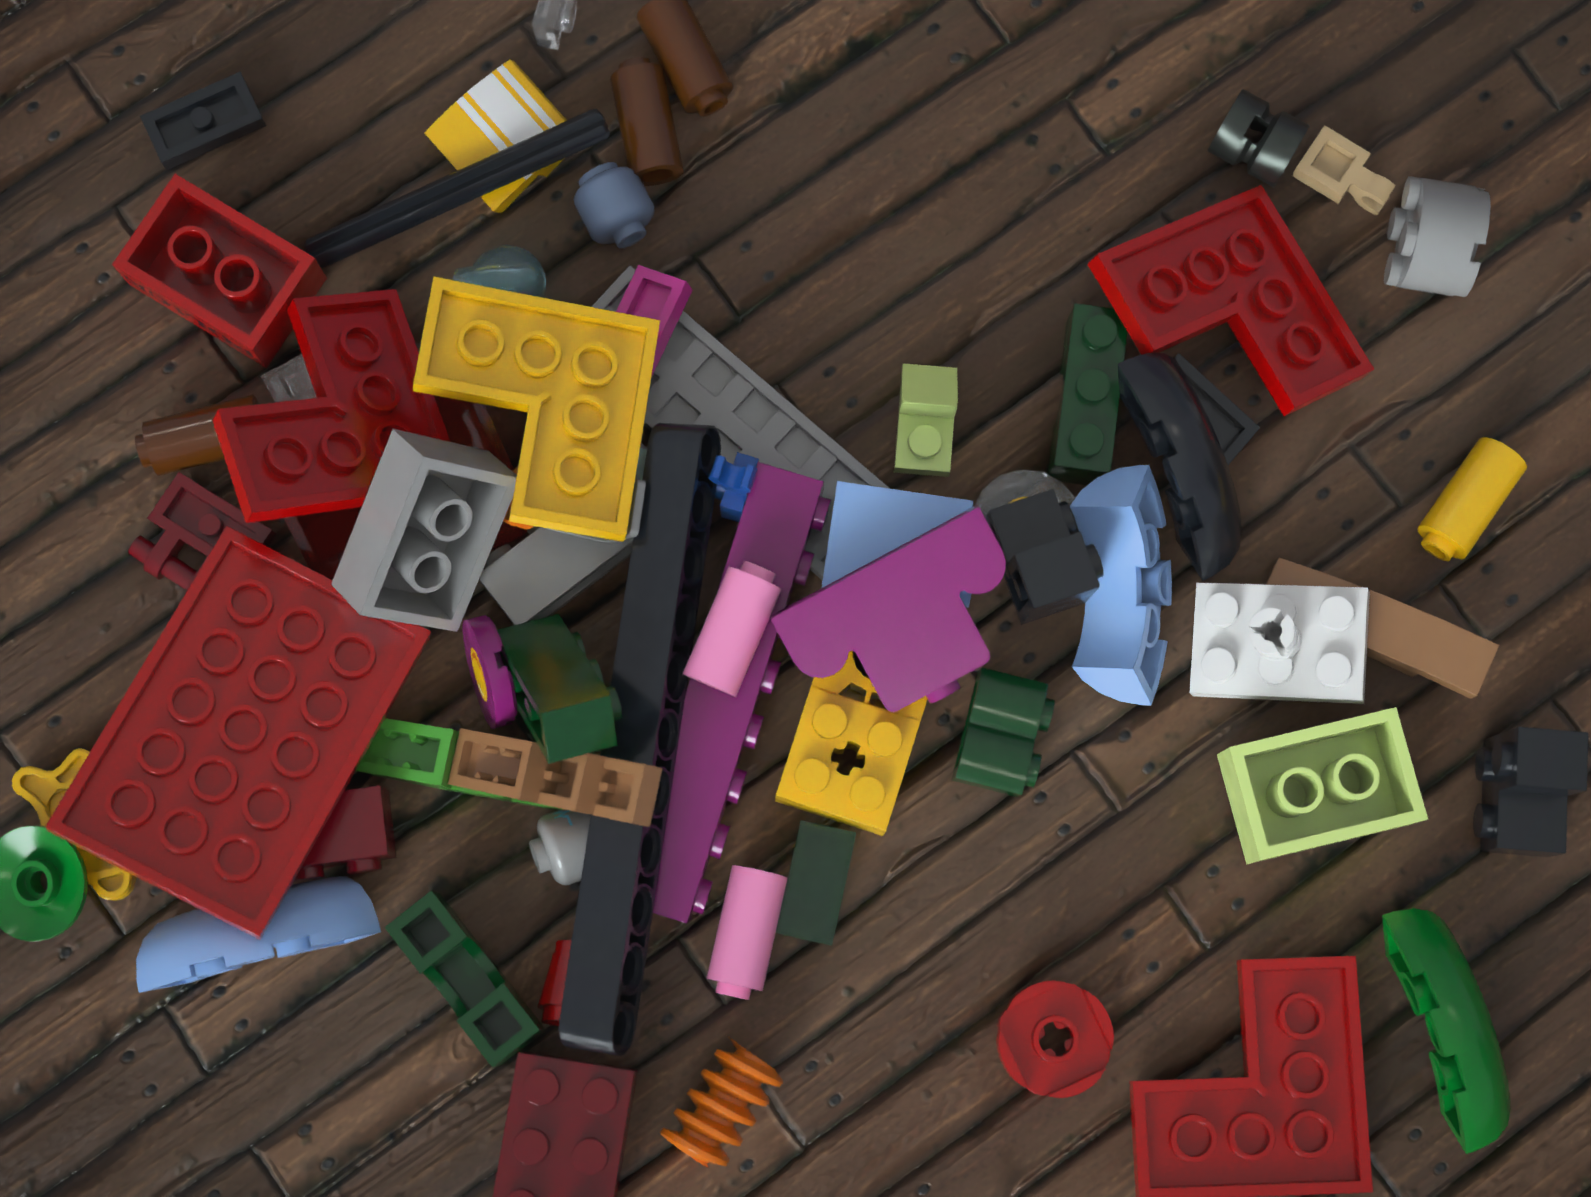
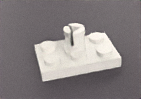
M1196 583L1189 693L1196 697L1364 704L1369 589L1367 587Z

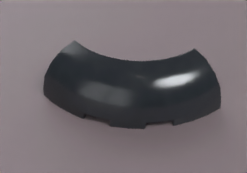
M1145 353L1117 364L1120 398L1139 429L1151 456L1154 458L1162 454L1164 456L1162 460L1163 468L1171 485V488L1166 489L1165 493L1172 513L1176 541L1202 581L1230 565L1240 548L1241 516L1234 483L1223 450L1208 415L1177 360L1165 353Z

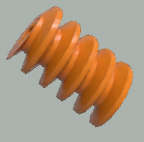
M729 1036L728 1038L736 1048L735 1053L717 1049L713 1054L723 1068L722 1072L703 1069L700 1073L710 1088L709 1091L703 1092L690 1088L687 1092L696 1110L691 1112L676 1108L673 1114L683 1127L681 1132L663 1128L660 1132L670 1143L707 1168H709L708 1162L726 1166L730 1161L721 1143L740 1146L744 1139L734 1126L735 1123L751 1127L756 1123L757 1119L747 1105L752 1103L767 1107L770 1099L762 1089V1083L780 1087L783 1083V1079L773 1067Z

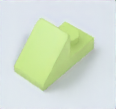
M902 364L894 463L895 473L949 477L954 418L958 406L957 368Z

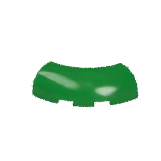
M1416 908L1382 915L1385 955L1407 995L1414 1014L1417 1016L1425 1014L1428 1034L1435 1047L1428 1054L1435 1076L1440 1112L1464 1152L1468 1154L1477 1151L1498 1139L1508 1126L1511 1111L1505 1065L1484 998L1459 944L1443 919L1432 911Z

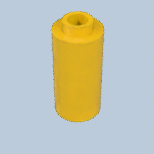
M1479 438L1418 526V533L1423 538L1421 542L1422 547L1428 553L1443 561H1450L1452 557L1465 559L1526 471L1527 464L1524 459L1512 448L1495 439Z

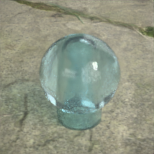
M500 245L485 251L475 261L473 266L457 268L453 275L454 281L544 298L546 291L545 272L538 259L531 252L515 245Z

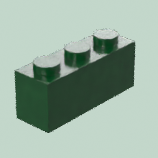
M559 614L497 630L503 644L501 647L502 651L499 653L504 666L507 665L508 671H511L517 709L548 764L617 746L614 722L622 719L621 705L617 692L613 686L605 687L599 664L595 658L587 659L585 647L578 632L571 633Z

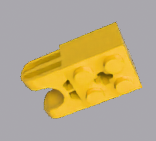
M853 651L848 652L846 663L836 674L825 678H813L778 786L775 802L883 836L890 821L927 703V697L924 696L896 712L888 711L871 680L863 676L857 669L853 658ZM845 749L856 751V759L862 760L863 768L853 767L849 775L837 772L839 763L831 761L834 753L843 754Z

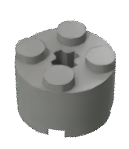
M1408 176L1402 194V208H1393L1388 224L1387 239L1396 241L1395 253L1391 252L1386 262L1384 284L1447 296L1466 297L1474 285L1481 265L1479 262H1473L1478 244L1486 245L1491 208L1489 192H1485L1483 188L1471 185Z

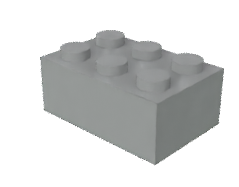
M392 429L331 585L361 616L458 632L512 501L517 475L487 450Z

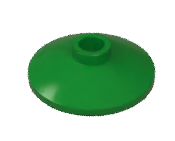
M24 826L7 832L0 837V929L14 938L31 942L48 940L62 934L77 920L87 897V871L80 852L75 845L48 832L45 826ZM43 872L47 877V890L42 887L40 881Z

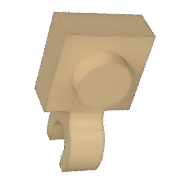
M1325 125L1292 175L1337 204L1340 203L1346 192H1349L1362 208L1375 215L1379 214L1396 186L1387 178L1364 167L1371 155L1370 152Z

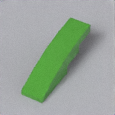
M385 718L355 771L458 793L551 810H564L449 785L448 780L459 731L449 728Z

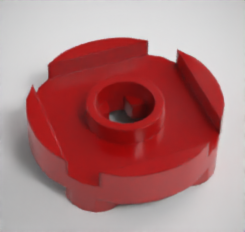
M1054 980L1032 984L1018 992L1009 1001L1007 1007L998 1018L996 1044L1001 1063L1016 1083L1033 1094L1054 1098H1067L1078 1095L1098 1082L1106 1069L1105 1066L1110 1059V1052L1113 1049L1114 1042L1112 1022L1102 1003L1094 995L1075 984ZM1050 1022L1053 1023L1056 1029L1067 1028L1070 1033V1038L1063 1042L1066 1052L1056 1056L1052 1049L1042 1050L1039 1040L1045 1036L1043 1027Z

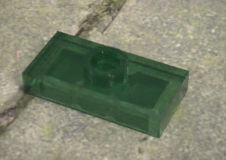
M800 821L776 934L832 946L856 832Z

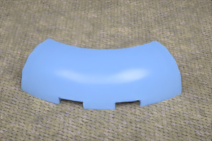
M1136 465L1117 468L1097 477L1079 492L1070 505L1085 545L1093 544L1095 546L1104 572L1103 577L1097 578L1100 584L1099 589L1085 603L1083 628L1072 668L1085 683L1101 694L1121 702L1151 706L1160 681L1168 641L1158 640L1160 634L1161 606H1171L1172 575L1171 560H1161L1160 542L1157 528L1165 527L1166 519L1157 484L1149 465Z
M347 876L328 877L292 884L261 940L200 909H194L157 923L143 938L136 958L138 990L141 993L188 984L239 969L243 965L275 957L273 949L275 947L278 958L351 943L380 933L379 920L373 903L362 886Z

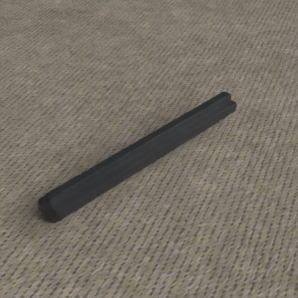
M591 109L307 239L305 241L306 252L317 260L321 268L327 267L606 140L610 136V132L605 118L598 109Z

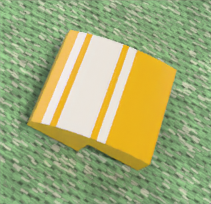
M508 60L467 91L424 133L458 171L567 120L513 60ZM564 159L480 197L493 212L503 213L538 175L547 177Z

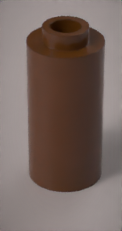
M651 0L639 10L636 19L660 65L663 67L685 112L689 114L698 113L701 117H705L721 110L728 103L727 96L731 93L733 85L688 0Z
M645 57L627 59L620 63L619 69L610 76L627 167L631 168L639 176L644 186H655L671 182L679 178L683 174L684 169L663 67L659 64L651 63L650 59Z
M252 394L143 422V434L135 436V445L141 464L144 468L152 466L155 473L161 476L224 460L225 458L212 419L218 409L259 404L257 398Z

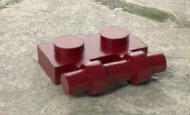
M178 472L147 517L152 523L165 530L156 544L143 536H138L131 544L128 553L144 563L143 569L157 579L166 577L184 588L187 592L201 567L197 571L177 558L178 552L185 543L208 557L226 526L267 547L276 536V533L260 522L246 523L241 510Z

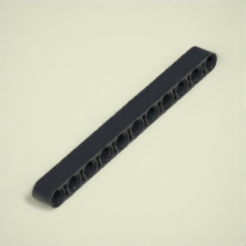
M657 423L650 432L642 478L646 482L640 528L638 535L633 537L611 686L615 688L620 701L622 719L614 722L617 746L602 749L600 756L662 768L650 827L594 815L590 817L559 1019L560 1040L568 1048L621 1056L629 1050L635 1035L688 677L683 675V671L692 653L717 484L709 480V476L716 456H721L720 435L716 427L712 425Z

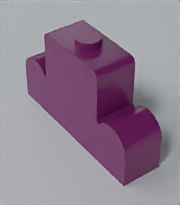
M974 506L772 614L770 619L793 662L801 672L817 678L832 676L843 668L848 659V652L854 651L888 711L896 712L924 696L927 697L930 703H934L961 688L957 681L958 678L983 666L990 660V652L963 604L960 593L966 591L969 594H983L994 589L1000 584L1005 574L1006 560L980 507Z

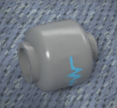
M564 809L550 812L539 818L537 823L539 838L529 841L532 857L539 873L550 871L554 880L562 885H570L581 881L591 815Z

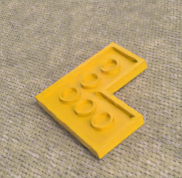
M433 276L413 391L527 413L509 517L510 522L624 542L628 528L660 320Z

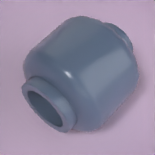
M614 162L601 164L586 172L578 181L580 188L574 195V204L592 240L600 244L616 243L618 248H626L643 239L647 234L644 227L648 225L654 216V205L639 176L631 168L626 166L618 167Z

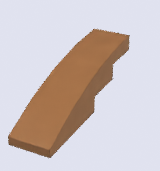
M1280 557L1276 559L1265 585L1361 587ZM1369 590L1368 657L1410 677L1419 674L1469 699L1478 695L1499 648L1498 644L1441 618Z
M460 728L448 784L650 827L662 768L591 753L548 764L536 742Z

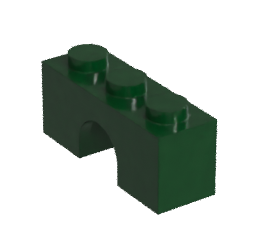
M1074 303L1067 319L1060 374L1063 375V384L1058 415L1053 426L1047 480L1088 485L1097 477L1111 472L1120 398L1117 364L1124 361L1127 330L1114 308Z
M431 890L384 927L417 971L425 975L447 1000L458 1017L457 1023L492 1068L501 1066L546 1030L440 893Z

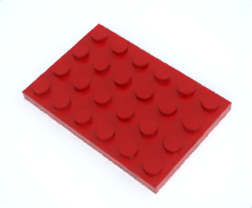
M226 526L47 822L46 830L261 940L428 643L431 631L420 625L359 615L331 585L333 580Z

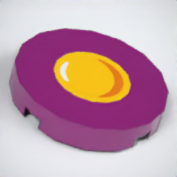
M486 615L463 620L462 631L467 663L485 720L491 729L513 724L512 722L515 721V716H517L516 695L511 671H508L507 665L504 666L499 653L502 651L501 647L503 644L495 624Z

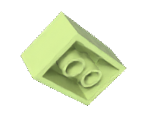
M1396 707L1232 746L1217 754L1246 865L1428 820Z

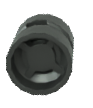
M1242 89L1207 151L1233 166L1241 161L1247 163L1248 174L1275 187L1310 125L1285 111L1274 116L1270 113L1268 102ZM1249 128L1264 134L1258 145L1253 144L1245 137Z

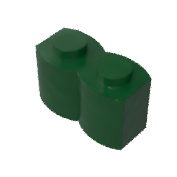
M983 667L978 671L956 757L952 781L1015 797L1022 795L1024 786H1035L1042 759L1041 754L1033 753L1035 738L1038 731L1045 733L1048 731L1055 704L1054 699L1046 698L1048 684Z

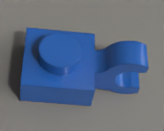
M737 452L734 463L731 464L726 461V457L716 456L709 480L717 484L715 498L721 500L720 510L722 518L735 522L740 521L748 493L752 490L758 471L756 468L759 462L758 458Z

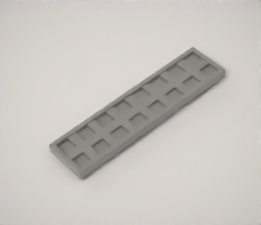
M629 266L592 307L616 312L634 275L635 269ZM684 311L682 312L651 378L644 426L649 431H652L657 423L712 425L719 432L721 456L726 457L727 462L733 464L736 454L739 452L758 458L761 463L823 481L824 491L822 497L831 499L830 508L822 532L812 529L805 551L815 553L810 570L823 581L837 481L883 488L889 487Z

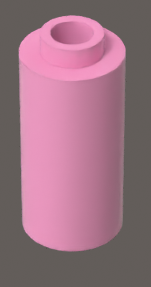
M743 561L740 570L728 567L683 671V675L734 697L737 696L782 591L781 588L772 584L775 573L748 561Z
M732 865L706 978L718 981L715 993L749 1000L751 989L763 991L788 880L787 877L758 869Z

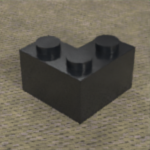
M1054 489L989 510L985 519L1003 551L1006 560L1004 578L1021 625L1085 604L1099 589L1100 584L1097 578L1104 576L1099 554L1093 544L1085 545L1081 532L1076 533V524L1072 511L1066 501L1058 502Z
M1516 727L1484 740V747L1478 749L1475 759V775L1478 781H1482V804H1477L1473 817L1474 834L1477 838H1481L1480 852L1539 857L1566 854L1568 796L1587 791L1588 732Z

